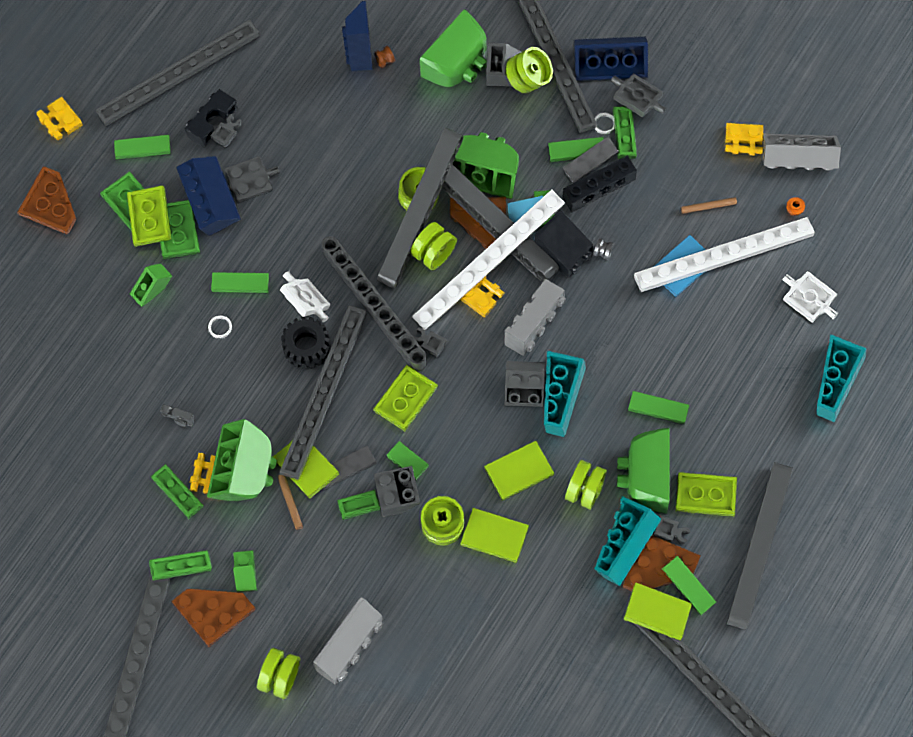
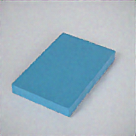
M689 235L655 266L706 249ZM704 272L663 286L677 297Z

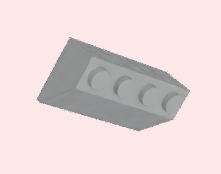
M763 133V163L768 168L774 169L778 168V166H784L787 169L804 167L807 170L815 168L833 170L834 168H839L841 146L837 136Z
M360 597L313 662L316 672L335 685L346 678L348 674L347 669L350 665L354 666L360 657L358 655L360 651L369 646L373 633H378L383 626L382 615L364 598Z

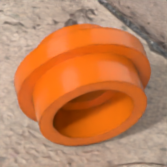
M793 197L788 200L786 209L791 215H800L805 210V203L801 198Z

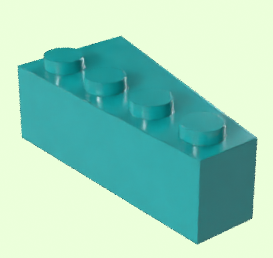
M830 334L817 403L818 416L835 422L866 359L867 348Z
M547 351L544 409L546 433L562 437L566 435L586 370L585 361L582 358Z
M623 496L620 500V510L616 511L614 516L615 523L613 528L608 531V541L602 547L594 568L606 580L618 586L625 579L661 521V518L650 508Z

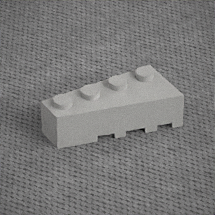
M545 279L531 298L532 303L527 302L523 307L521 316L517 315L513 319L512 326L506 328L505 346L522 356H525L527 351L531 352L535 346L534 341L536 338L543 335L546 323L553 320L557 307L561 308L566 300L564 297L565 290Z

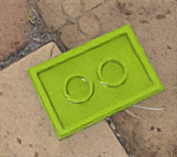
M161 185L128 192L133 245L136 247L170 240L171 234L165 187Z
M406 365L374 407L373 411L403 431H406L438 388V384Z
M292 441L273 456V458L277 459L276 464L280 468L283 465ZM313 445L300 479H290L310 499L336 478L339 472Z
M537 441L484 466L502 501L554 476V472Z
M678 472L675 511L735 516L737 477Z
M473 508L460 544L461 546L517 563L529 525Z
M635 583L624 620L681 640L692 603Z

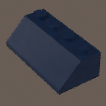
M362 1L345 18L346 26H342L346 63L350 65L351 72L373 70L366 1Z
M646 36L575 39L574 67L576 80L612 79L614 76L619 79L630 78L633 74L640 78H648V41Z
M216 156L192 158L176 167L201 231L210 236L241 220Z

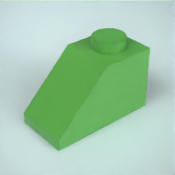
M161 263L147 266L131 290L130 295L142 307L165 289L172 275Z

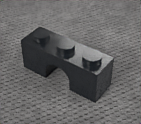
M221 89L211 94L208 102L199 108L197 115L187 122L185 126L187 137L205 148L212 140L211 135L215 131L214 127L209 124V121L216 117L227 121L228 116L233 115L238 110L236 99Z

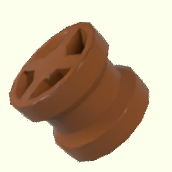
M385 46L381 51L377 50L374 52L381 68L385 67L388 63L392 64L395 62L394 55L389 46Z

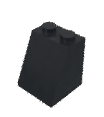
M561 210L535 234V243L557 263L559 271L568 278L572 274L575 275L580 270L581 264L584 261H589L593 256V243Z

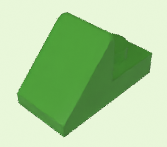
M253 550L233 552V571L237 593L256 591Z

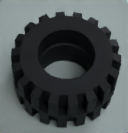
M301 317L302 320L298 321L296 318L293 324L290 322L287 324L288 329L284 328L283 335L281 336L284 355L286 359L288 358L291 365L294 363L297 368L302 366V369H307V366H310L313 369L315 368L314 365L320 366L322 364L321 360L326 361L327 354H329L331 347L329 334L325 325H321V321L318 319L314 321L313 317H309V320L306 317ZM303 337H312L317 340L316 344L310 349L304 350L295 346L297 341Z

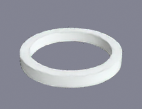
M600 113L594 118L596 121L601 116H608L614 122V116L609 113ZM613 125L608 131H602L597 127L594 129L600 134H609L614 131L615 126Z
M215 316L210 320L208 329L213 337L224 338L230 334L232 323L225 316ZM217 319H225L229 323V330L223 335H216L211 331V325Z

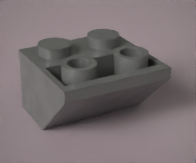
M488 43L486 85L512 86L507 78L506 65L511 57L521 53V51L507 43Z
M506 361L505 405L543 407L545 362Z
M412 466L374 474L382 518L402 514L420 504Z

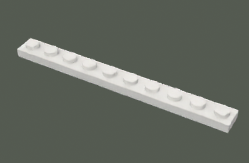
M553 190L549 191L416 312L412 318L426 331L565 205V202Z
M808 217L636 272L634 273V278L640 291L644 292L812 237L815 231Z

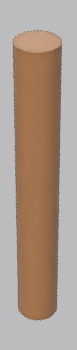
M733 197L682 206L681 213L685 214L736 205L737 199Z
M279 475L277 477L295 529L300 530L303 528L287 479L285 476Z

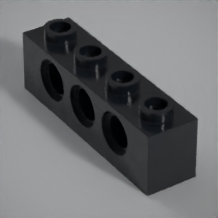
M627 155L563 188L562 198L570 211L574 212L636 180L637 169Z

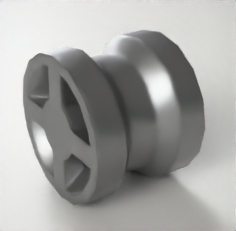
M599 238L593 256H602L603 259L608 260L614 243H607Z

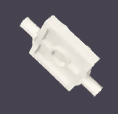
M289 271L285 272L283 277L289 283L284 284L280 291L285 295L286 299L292 303L303 317L315 314L322 322H326L329 317L324 311L328 310L330 303L308 278L302 280L295 279Z
M807 271L802 278L794 280L788 274L783 278V281L791 286L783 301L813 323L824 313L832 319H835L838 315V312L830 307L831 302L837 297V293Z

